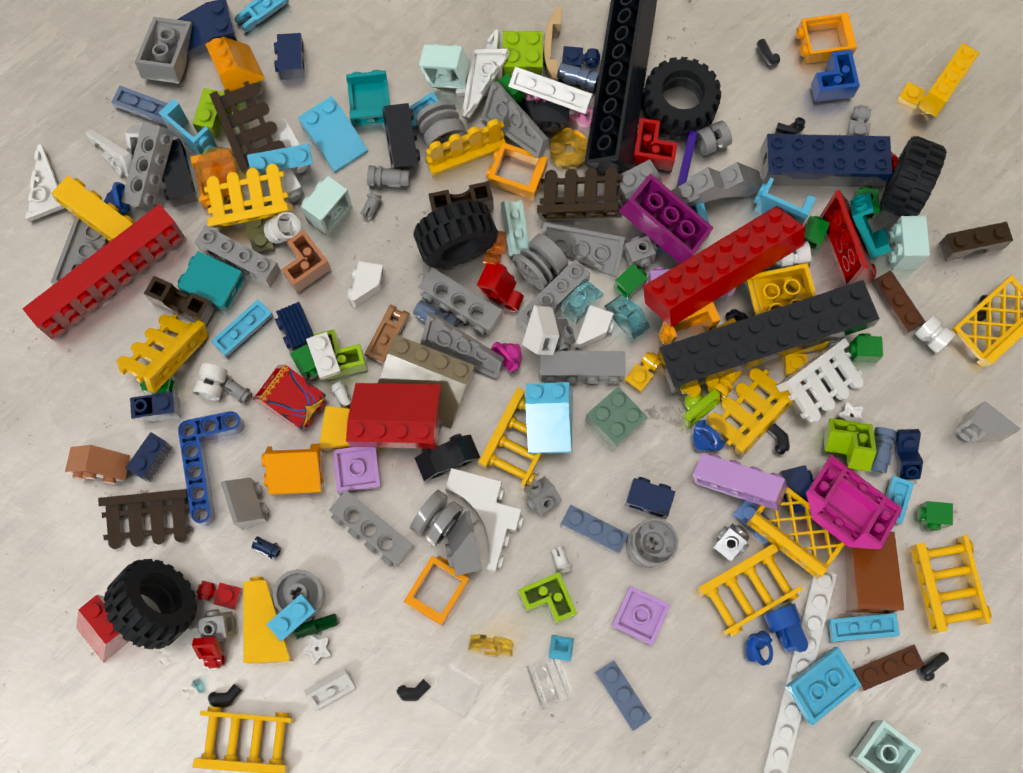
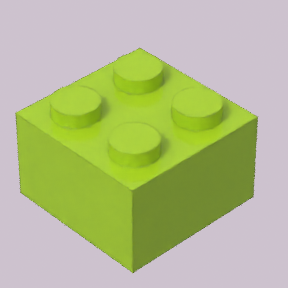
M503 31V49L507 48L510 51V55L502 66V76L508 72L512 75L515 67L542 76L543 31Z

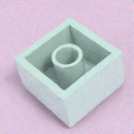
M436 43L432 45L424 44L419 67L430 86L466 89L470 61L463 47L459 45L446 46Z
M327 176L317 184L311 196L308 195L303 200L301 207L307 222L327 236L352 207L348 190Z
M901 216L891 230L888 231L892 250L888 256L889 263H892V270H917L930 256L927 216Z
M876 720L851 755V758L870 773H907L922 750L884 720Z

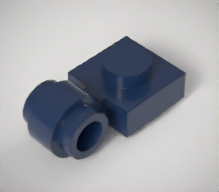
M564 46L562 63L582 68V63H585L588 68H596L600 63L601 55L595 48H590L583 54V48Z

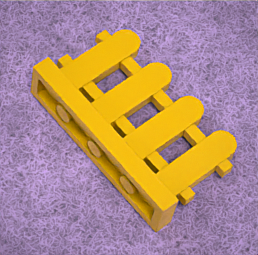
M493 119L487 123V127L482 129L475 126L470 128L466 135H451L448 142L441 144L440 141H435L431 143L429 149L426 150L427 156L425 161L432 177L493 155L496 148H500L502 142L506 143L504 133L501 128H504L503 121L499 122L498 119Z
M269 164L266 168L267 174L262 176L259 170L250 168L246 173L247 179L241 180L240 175L235 172H230L227 175V183L221 184L218 177H209L207 180L208 187H204L205 193H209L211 203L208 213L213 214V217L207 218L208 227L216 229L274 217L282 212L294 213L293 205L285 200L289 198L288 192L284 193L282 183L285 172H280V168L277 165ZM263 181H268L270 196L264 197ZM248 185L251 200L245 201L242 186ZM225 189L229 190L231 204L225 205L223 190ZM272 202V205L266 206V203ZM252 206V209L246 210V207ZM232 210L233 213L227 214L226 211Z
M175 314L172 316H160L158 321L161 327L158 330L155 328L147 329L145 331L147 341L145 343H133L131 345L133 355L131 357L121 356L117 359L119 372L123 375L127 372L136 376V380L140 383L145 381L147 390L155 394L208 338L204 322L197 320L195 323L190 322L187 324L179 320ZM169 330L177 334V336L172 337L166 334V332ZM156 344L164 349L162 351H159L155 348H152V346ZM142 358L150 362V364L147 366L138 362V360Z
M758 368L752 369L749 377L753 383L750 386L745 383H739L736 386V394L739 398L736 401L731 398H726V400L722 401V409L725 411L722 416L718 413H711L708 416V424L728 440L726 444L729 447L732 445L736 446L735 454L739 458H742L795 401L789 399V391L779 392L776 387L778 383L768 376L770 372L766 369L764 371ZM758 386L770 395L766 400L754 391ZM774 400L778 401L774 406L771 404ZM743 401L756 410L752 415L740 406ZM763 415L764 417L759 421L757 418ZM729 416L742 425L738 430L726 421ZM746 430H749L750 432L746 436L743 435Z

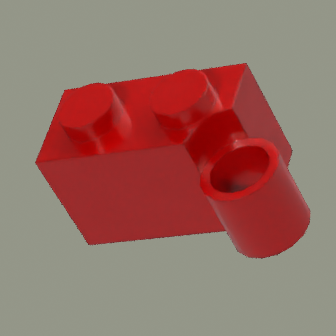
M486 263L477 286L493 304L517 312L524 298L522 293L514 290L517 282L515 277L507 271L506 266L500 263H495V265Z

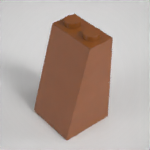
M890 532L881 549L853 548L845 545L847 612L892 614L903 611L904 602L895 532Z

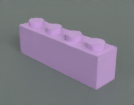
M702 453L693 473V478L697 485L777 511L787 489L786 480L777 473L768 474L757 467L751 466L749 468L743 466L738 461H727L712 453L709 455Z

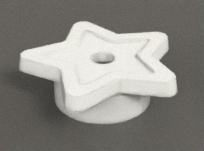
M846 402L844 411L837 414V417L842 420L864 423L861 416L863 407H853L849 402Z
M310 635L309 645L302 652L311 655L313 664H316L321 657L331 656L327 649L329 638L326 637L319 640L315 636Z

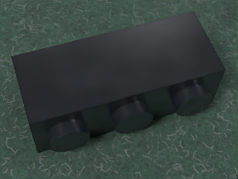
M409 103L384 106L382 113L391 168L416 167L418 161H420V152L415 147L417 132L416 129L412 128L411 121H414L413 109L409 108Z
M180 138L172 140L162 177V183L166 184V189H163L167 201H171L174 207L198 201L185 147Z

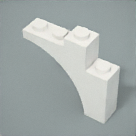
M285 119L275 123L278 130L275 134L271 135L273 142L277 140L282 141L285 144V148L300 145ZM311 165L280 170V172H285L282 183L284 193L288 192L289 198L285 199L286 202H296L304 195L302 187L294 174L304 172ZM263 181L264 197L270 196L268 181ZM250 195L245 198V201L251 200ZM267 202L266 206L272 205V202ZM252 206L246 207V210L252 209Z
M451 468L445 488L446 493H450L464 501L481 520L489 542L487 571L496 573L497 568L501 569L504 556L501 555L502 548H507L510 535L506 533L507 531L516 533L517 528L521 529L524 516H521V509L497 503V501H502L505 490L501 488V481Z

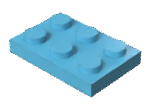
M834 647L785 686L807 723L814 725L862 685L840 648Z

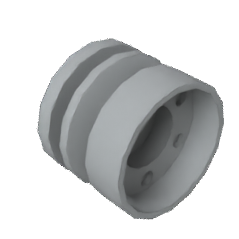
M441 100L424 107L416 115L415 121L419 126L420 132L424 135L423 139L428 149L429 145L435 141H440L441 144L448 142L449 137L453 134H460V136L468 134L463 122L459 119L460 115L453 101Z
M537 234L528 243L529 250L526 248L520 250V254H516L513 257V263L527 281L536 288L543 290L547 286V282L553 281L552 274L559 275L568 266L569 262L562 250L550 238L543 234Z
M652 518L643 521L630 531L627 537L626 548L634 563L642 567L653 568L667 563L675 556L678 550L679 539L676 530L670 523L663 519ZM649 539L651 543L655 544V546L652 548H650V546H646V542H648Z

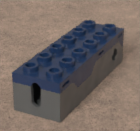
M767 134L761 146L762 182L767 184L771 177L774 179L772 185L883 188L892 176L898 163L897 155L891 152L890 136Z

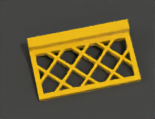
M1013 275L1008 276L952 328L978 358L976 362L981 368L992 365L1023 336V315L1020 317V314H1023V311L1020 310V300H1023V286ZM1008 283L1015 288V295H1006V285ZM993 297L1001 298L1000 308H991ZM1006 298L1015 299V310L1006 309ZM979 310L986 311V322L977 321V312ZM991 311L1000 312V323L991 322ZM1006 313L1015 314L1013 324H1005ZM964 324H972V335H966L961 330V327ZM977 325H986V336H977ZM991 326L1000 327V336L998 338L991 337ZM977 339L986 340V349L983 352L977 348Z
M787 487L785 493L787 494L788 502L781 503L780 506L789 505L791 518L779 519L778 511L774 510L775 519L767 520L761 515V512L764 508L768 507L760 505L746 524L771 544L774 543L780 551L816 579L821 578L845 544L840 541L839 544L830 545L829 533L825 528L824 530L812 531V515L809 513V503ZM801 504L804 506L806 516L794 517L793 505ZM806 519L808 531L797 533L795 520ZM791 521L793 533L785 534L781 531L780 522ZM824 533L826 545L815 546L813 534ZM809 535L811 547L803 548L799 545L798 536ZM827 548L828 559L825 563L817 559L816 549Z

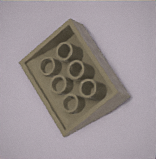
M396 335L387 354L378 383L441 385L439 420L442 421V426L451 429L475 375V366Z

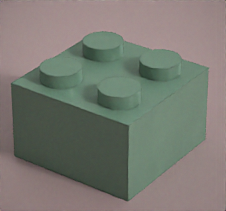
M618 386L587 413L585 420L613 450H616L645 424L648 417Z

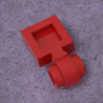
M203 580L198 585L196 591L198 593L197 598L210 601L211 597H215L214 605L236 610L242 588L219 583L216 590L214 583Z
M216 637L193 638L191 646L198 659H203L205 667L219 669L225 665V654L222 652Z

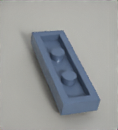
M119 86L111 102L113 106L165 125L159 112L168 103Z
M571 504L560 524L617 554L620 553L629 535Z
M614 660L595 672L632 731L652 719Z

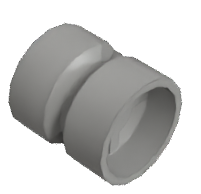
M723 120L711 124L710 128L704 127L696 131V143L703 155L715 152L717 147L722 149L732 144L730 129Z

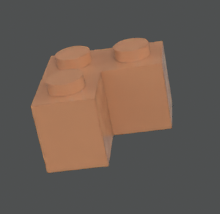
M304 230L287 241L290 250L297 259L281 270L295 291L299 293L329 272L331 267L328 260Z
M94 445L70 447L65 472L73 474L72 478L86 480V478L96 479V477L103 478L102 482L116 484V481H125L127 474L125 467L128 465L131 455Z

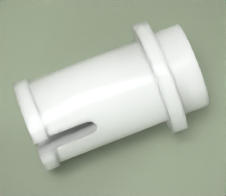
M343 381L333 384L331 392L336 395L341 408H349L352 398L346 389L347 384H344Z
M564 546L557 547L558 551L556 548L552 549L551 553L557 567L556 572H560L561 576L571 573L573 566L569 564Z

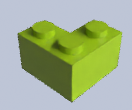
M203 88L192 124L197 134L206 126L212 137L218 138L222 124L209 95L217 90ZM217 91L221 96L225 95L224 92ZM246 102L236 105L238 111L246 109L247 105ZM231 107L227 109L229 115L233 114Z
M335 329L324 331L329 336L341 371L340 374L325 378L326 381L367 371L360 344L340 348ZM324 332L314 334V336L322 334Z
M829 418L823 437L825 451L835 454H846L848 468L870 471L877 452L873 425Z
M560 572L518 589L526 612L547 604L555 624L577 615Z

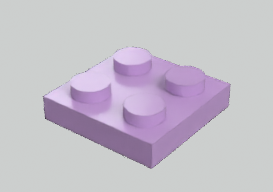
M350 447L332 450L338 494L343 493L345 490L353 492L381 488L376 447Z
M630 585L611 627L653 646L671 604Z

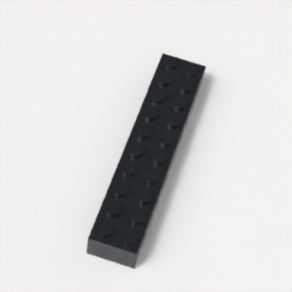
M611 0L584 162L587 167L595 168L598 174L605 173L609 167H615L617 171L632 169L657 0Z
M864 280L661 346L658 350V357L671 392L675 393L874 327L880 318Z

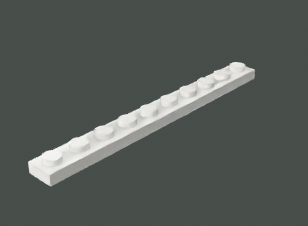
M826 571L821 578L816 579L814 576L811 578L801 617L802 622H800L808 641V648L804 652H792L762 773L788 772L802 713L785 685L816 661L837 574Z

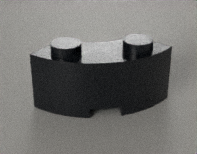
M529 100L519 104L541 131L559 133L568 126L570 108L548 100L545 103H536L535 100Z
M461 434L453 435L449 438L450 441L437 446V449H421L422 453L415 457V461L423 480L427 481L446 475L451 468L460 469L478 460L480 455L471 434L464 436Z

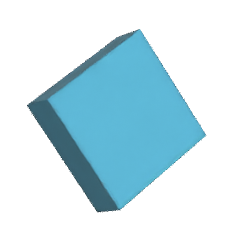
M552 635L549 658L571 661L574 638Z

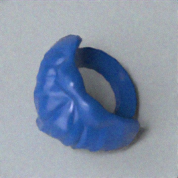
M114 182L111 191L106 194L104 202L106 204L110 202L119 210L118 213L124 215L130 211V205L121 202L125 184Z
M706 420L698 421L695 424L693 441L696 450L720 451L723 449L725 441L721 440L719 434L711 426L706 425Z
M762 630L749 635L746 641V657L750 662L755 663L757 661L762 666L769 665L772 662V638L767 632ZM768 646L769 657L767 660H764L760 650Z

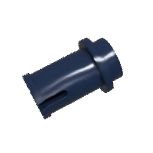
M259 536L254 539L257 543L253 541L251 549L267 555L269 559L278 558L281 552V547L278 543L273 544Z

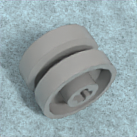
M439 489L428 498L410 525V529L418 535H422L428 530L426 541L434 547L449 534L463 511V507L455 501L446 506L448 497Z
M296 569L288 571L274 585V605L281 612L301 592L317 610L307 619L310 620L317 616L325 605V587L319 578L306 570Z

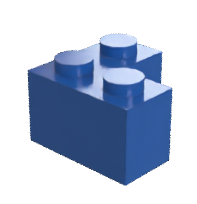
M852 50L832 52L826 63L828 71L816 73L811 83L814 102L852 98L860 87Z

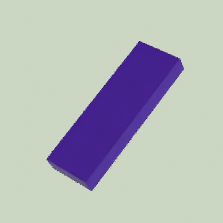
M695 131L689 132L676 187L687 181L697 138V132Z

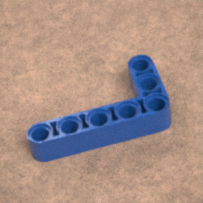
M233 411L185 420L178 427L190 514L194 522L201 526H209L215 520L204 441L236 435L243 431L244 421ZM237 419V424L234 427H228L230 420ZM211 423H216L215 429L208 432L207 427ZM194 427V433L190 436H186V431L189 428ZM193 448H198L197 454L193 457H190V450ZM197 468H200V475L196 478H193V471ZM204 489L203 497L196 499V492ZM207 510V517L199 520V513Z

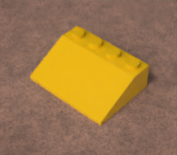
M808 263L761 272L747 280L755 315L816 296ZM829 341L792 354L825 349Z

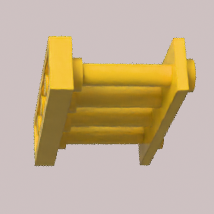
M517 387L478 462V466L487 470L489 465H495L523 479L521 488L525 489L527 484H532L536 476L533 472L543 453L529 454L528 448L507 439L505 435L508 427L527 434V424L517 420V417H515L518 409L526 410L525 391ZM504 446L532 460L528 471L526 472L498 458V455L495 454L497 448Z
M968 535L956 538V545L929 549L926 548L925 543H920L910 547L932 634L948 631L947 626L950 623L977 619L979 625L991 623V610L986 605L973 557L974 546L972 541L969 540ZM960 553L963 566L934 571L931 568V558ZM966 575L969 588L943 593L937 591L935 583L937 580ZM972 597L975 610L949 615L943 613L941 604L944 601Z
M774 543L696 589L700 597L706 594L707 597L712 599L729 627L722 631L723 636L729 633L731 637L743 631L742 625L785 600L787 603H790L799 597L797 593L803 590L801 586L792 590L774 561L775 557L773 554L779 551ZM761 561L764 565L768 566L784 592V595L776 600L772 599L755 571V565ZM742 572L745 576L748 575L766 606L756 612L736 582L738 580L736 576ZM723 583L730 587L747 615L746 618L737 623L718 594L719 589L717 587Z
M209 706L207 711H200V715L209 716L205 750L201 754V758H194L193 768L251 773H289V765L283 764L284 760H281L286 722H295V718H289V713L275 712V716L221 712L222 707ZM218 717L231 718L227 755H224V759H215L216 754H213ZM241 719L254 720L250 757H247V761H238V756H236ZM263 721L277 722L273 756L269 763H261V758H259Z

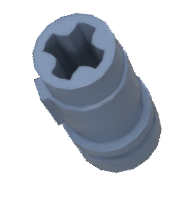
M560 64L557 78L569 84L580 85L583 89L587 87V90L595 92L597 88L599 72H591V69L584 70L571 64Z
M422 300L418 302L413 311V314L426 322L427 315L431 311L455 327L458 324L456 317L450 316L447 312L443 313L438 308Z
M875 427L874 436L877 452L870 471L882 474L887 473L888 465H891L893 455L891 447L895 444L893 441L897 433L895 430Z

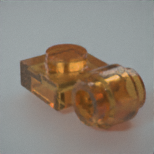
M497 230V241L491 249L487 250L490 252H485L483 264H501L502 255L500 254H505L507 247L506 233L504 231Z

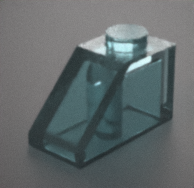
M587 281L575 288L562 302L561 312L577 324L587 313L589 305L594 306L604 294L591 282Z
M619 295L604 306L607 311L613 313L612 318L622 331L633 339L641 336L650 328L642 308L622 295Z

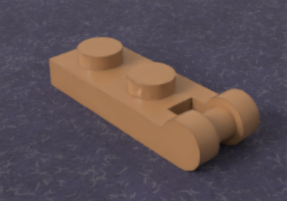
M390 304L364 353L365 356L384 364L395 336L400 334L408 321L410 313L405 310L403 312L399 311L396 306ZM391 318H397V323L391 321Z

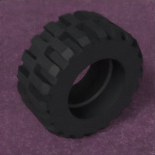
M677 57L670 58L669 62L664 60L659 63L658 67H654L651 70L650 75L646 79L642 97V109L645 111L644 116L646 119L660 121L659 133L663 135L668 133L670 134L669 137L675 138L676 135L680 136L681 139L687 138L690 131L696 132L704 127H708L715 118L722 93L720 82L718 79L715 80L717 75L714 71L708 70L709 66L705 63L701 65L698 63L699 60L694 58L693 61L687 60L688 57H681L678 60ZM672 87H684L691 90L697 96L699 104L693 108L679 109L670 105L664 98L663 93Z
M919 136L911 137L900 154L892 176L886 184L880 202L881 208L899 217L919 215L929 199L943 168L947 153L945 147Z
M462 200L439 207L438 210L428 213V216L423 217L420 223H417L413 236L423 262L429 267L438 269L439 267L447 268L461 263L464 264L486 253L496 243L498 231L487 205L481 201Z
M136 560L127 565L107 587L104 596L105 612H108L107 619L109 623L114 625V631L116 633L119 632L125 641H131L137 647L144 646V649H161L171 645L192 624L197 610V601L194 600L196 595L194 590L190 588V582L183 578V574L180 571L174 570L172 565H165L160 560ZM141 595L151 599L158 606L161 613L148 606Z

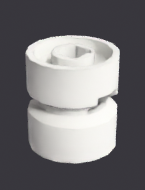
M282 212L266 221L264 233L270 242L280 244L300 232L301 224L298 217L292 212Z
M804 241V246L776 262L778 269L808 263L810 267L811 249L808 241Z
M933 314L914 334L922 341H928V346L937 354L953 339L956 333L948 326L943 327V322Z
M201 363L197 374L200 379L195 381L192 393L206 399L219 400L223 389L220 385L225 383L228 371L216 365Z

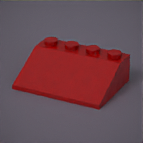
M837 190L820 216L825 221L830 222L826 233L845 284L849 285L864 280L865 285L870 284L876 278V267L871 263L869 253L852 217L849 201L840 190Z
M355 383L347 420L346 442L351 447L437 449L441 385Z

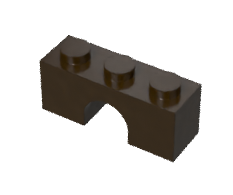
M489 181L469 185V189L461 194H450L449 190L428 194L431 212L438 210L439 207L462 200L481 201L487 205L489 210L494 209Z
M1006 221L948 233L939 244L945 261L964 258L968 254L981 249L984 250V253L1005 249L1013 241Z
M153 276L144 292V295L150 302L196 322L199 320L204 322L205 326L215 310L210 300L192 292L190 295L177 289L172 283Z

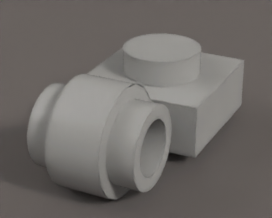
M859 105L854 107L852 118H855V120H850L847 135L869 136L871 123L864 122L865 120L869 121L871 116V109L868 106Z

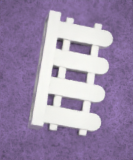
M518 67L514 68L509 84L511 88L584 114L587 113L588 107L593 105L594 101H591L592 93Z
M846 338L833 342L776 385L780 393L789 391V399L795 400L803 412L800 414L802 419L807 418L812 423L819 421L821 418L818 410L819 407L824 411L833 410L835 408V401L832 397L836 396L839 400L847 399L849 397L848 385L853 389L863 386L862 371L856 370L849 359L850 353L843 350L850 345ZM836 367H838L841 373L843 374L845 378L844 381H842V379L836 372ZM821 378H824V380L830 387V392L827 391V389L821 382ZM808 388L817 400L816 403H813L812 399L806 392Z

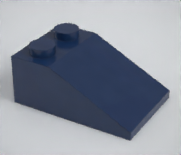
M227 0L206 2L176 19L192 22L187 57L208 52L205 44L215 38L224 36L238 41Z

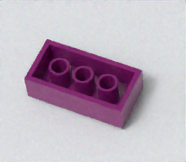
M651 173L640 183L619 210L622 215L679 263L692 257L714 228Z

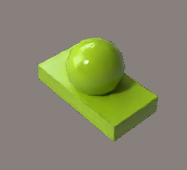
M714 389L705 397L700 393L697 398H692L687 394L684 404L689 411L683 415V424L687 428H691L720 403V393Z

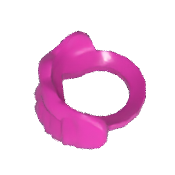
M495 342L492 345L491 350L504 357L503 364L509 372L520 367L522 352L519 344Z

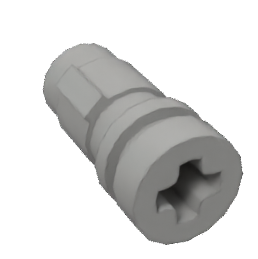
M368 166V186H375L376 184L377 186L388 185V187L398 188L409 186L410 170Z

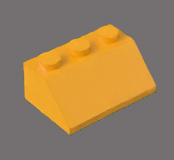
M224 36L212 39L205 44L225 90L229 89L232 92L245 87L244 82L249 81L252 84L265 79L249 45Z

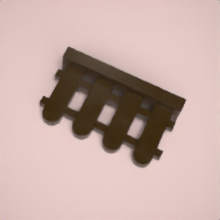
M249 81L244 82L245 87L235 91L224 90L225 95L222 96L217 91L209 94L243 174H246L247 170L250 169L247 155L285 148V144L282 141L277 140L273 142L271 135L277 132V125L272 121L265 122L263 116L270 112L268 104L265 102L257 103L255 98L261 95L262 88L257 83L250 84ZM251 100L253 106L241 111L237 110L236 105ZM230 107L233 112L231 115L227 112V109ZM256 119L259 120V126L249 130L245 129L244 124ZM239 127L241 133L236 134L234 128ZM263 138L267 139L268 144L254 149L251 144ZM247 146L249 152L244 153L242 147Z
M609 167L605 172V176H598L595 168H589L585 172V177H578L575 169H569L565 173V178H558L555 170H548L545 174V179H541V185L544 186V198H540V205H537V214L541 221L622 218V214L619 212L621 208L619 204L621 202V195H618V182H622V175L618 174L615 167ZM598 183H605L604 196H597ZM578 184H584V196L577 197ZM558 185H564V197H557Z
M187 489L98 498L99 507L105 506L106 512H102V518H106L107 535H103L104 540H108V545L112 549L121 548L123 538H130V543L134 547L142 546L145 543V536L151 535L153 542L160 545L166 542L167 534L174 533V538L177 542H185L189 537L188 532L193 531L192 526H188L187 509H190L189 504H186V498H188ZM164 500H171V505L164 506ZM149 502L150 508H143L142 503ZM127 504L128 510H121L120 505ZM165 511H172L173 528H166ZM150 513L151 530L144 531L143 514ZM128 515L129 532L123 533L121 516Z

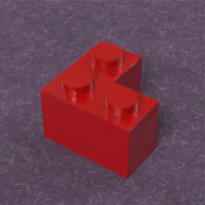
M640 118L632 165L638 166L651 160L656 169L672 172L678 143L658 140L660 121Z

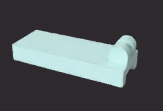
M504 200L500 204L509 256H515L520 254V250L523 248L529 250V237L522 200L517 202Z

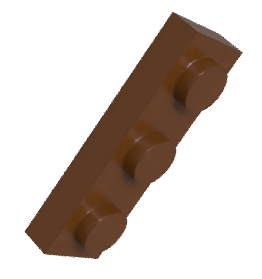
M891 270L871 282L905 334L926 322Z
M915 644L857 667L853 669V672L862 685L860 687L861 691H865L924 666V663Z

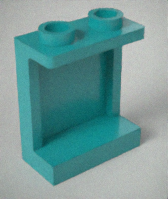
M373 70L371 72L347 74L349 113L352 126L360 127L383 124L382 108L390 105L386 71Z
M870 193L855 196L850 201L852 217L870 258L873 259L891 252L886 229L884 228L873 233L866 218L867 214L874 212Z
M197 251L195 256L190 258L188 268L185 274L180 276L177 287L186 294L192 292L210 300L219 311L227 313L246 278L242 271Z

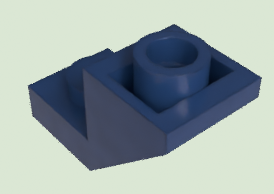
M919 429L897 430L894 449L899 478H921L923 459L918 452L921 437Z

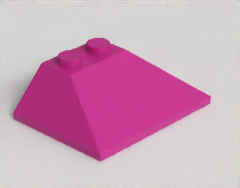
M833 455L828 457L806 492L812 519L845 545L853 548L881 549L903 509Z

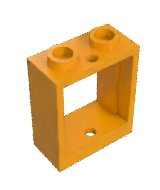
M848 12L801 19L799 27L796 28L797 39H800L801 42L800 53L804 57L806 64L828 61L832 52L852 50V54H854L857 49ZM837 28L841 47L812 51L808 32Z
M502 142L500 148H496L493 160L495 161L493 166H489L486 173L490 187L534 201L548 165V157L536 158L527 150ZM504 155L536 165L529 186L497 176Z
M438 555L437 558L431 556L403 602L443 626L469 584L470 579L467 577L468 573L456 576L455 569L448 566V560ZM434 565L461 581L442 614L414 598Z

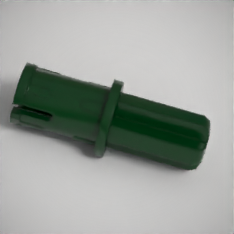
M336 614L319 619L313 617L312 620L302 623L295 629L294 634L297 639L315 633L319 635L320 631L337 626L339 624Z

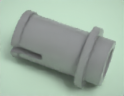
M373 191L367 194L368 199L360 212L364 217L367 214L369 219L373 218L378 205L382 203V196Z
M233 379L228 380L225 384L224 390L236 397L239 403L243 402L245 404L251 399L252 393L249 388L242 387Z

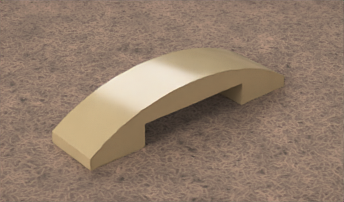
M558 6L550 17L543 45L545 73L547 78L557 81L558 60L550 59L552 34H560L562 6Z

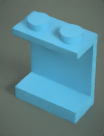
M172 99L159 112L167 128L174 131V136L180 138L181 142L196 155L215 151L217 145L206 126L195 137L183 129L189 121L176 100Z
M770 177L767 184H762L754 200V203L757 204L754 211L763 214L778 206L803 225L816 198L808 195L800 208L768 193L774 180Z

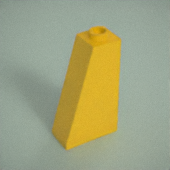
M325 406L320 438L321 452L328 453L333 452L332 450L351 447L346 442L347 420L350 409Z
M250 577V581H243V663L293 662L287 637L280 641L266 625L279 614V611L274 605L270 582L263 580V577Z

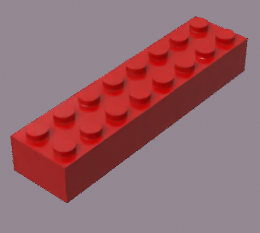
M158 204L22 309L36 327L50 339L59 337L70 325L78 323L88 311L96 309L101 301L113 296L122 285L128 284L136 274L145 271L149 264L162 258L171 247L179 245L185 236L171 216Z
M775 206L643 286L645 304L672 327L804 246L805 227L778 206Z

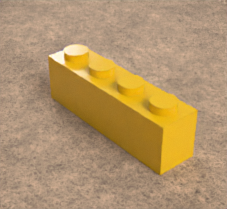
M962 43L919 107L936 117L980 52Z
M67 175L51 193L57 203L108 241L113 240L135 223L129 216H122L118 213L119 210L110 202L108 204L101 200L102 197L97 192L87 190L85 184L78 178L73 179Z

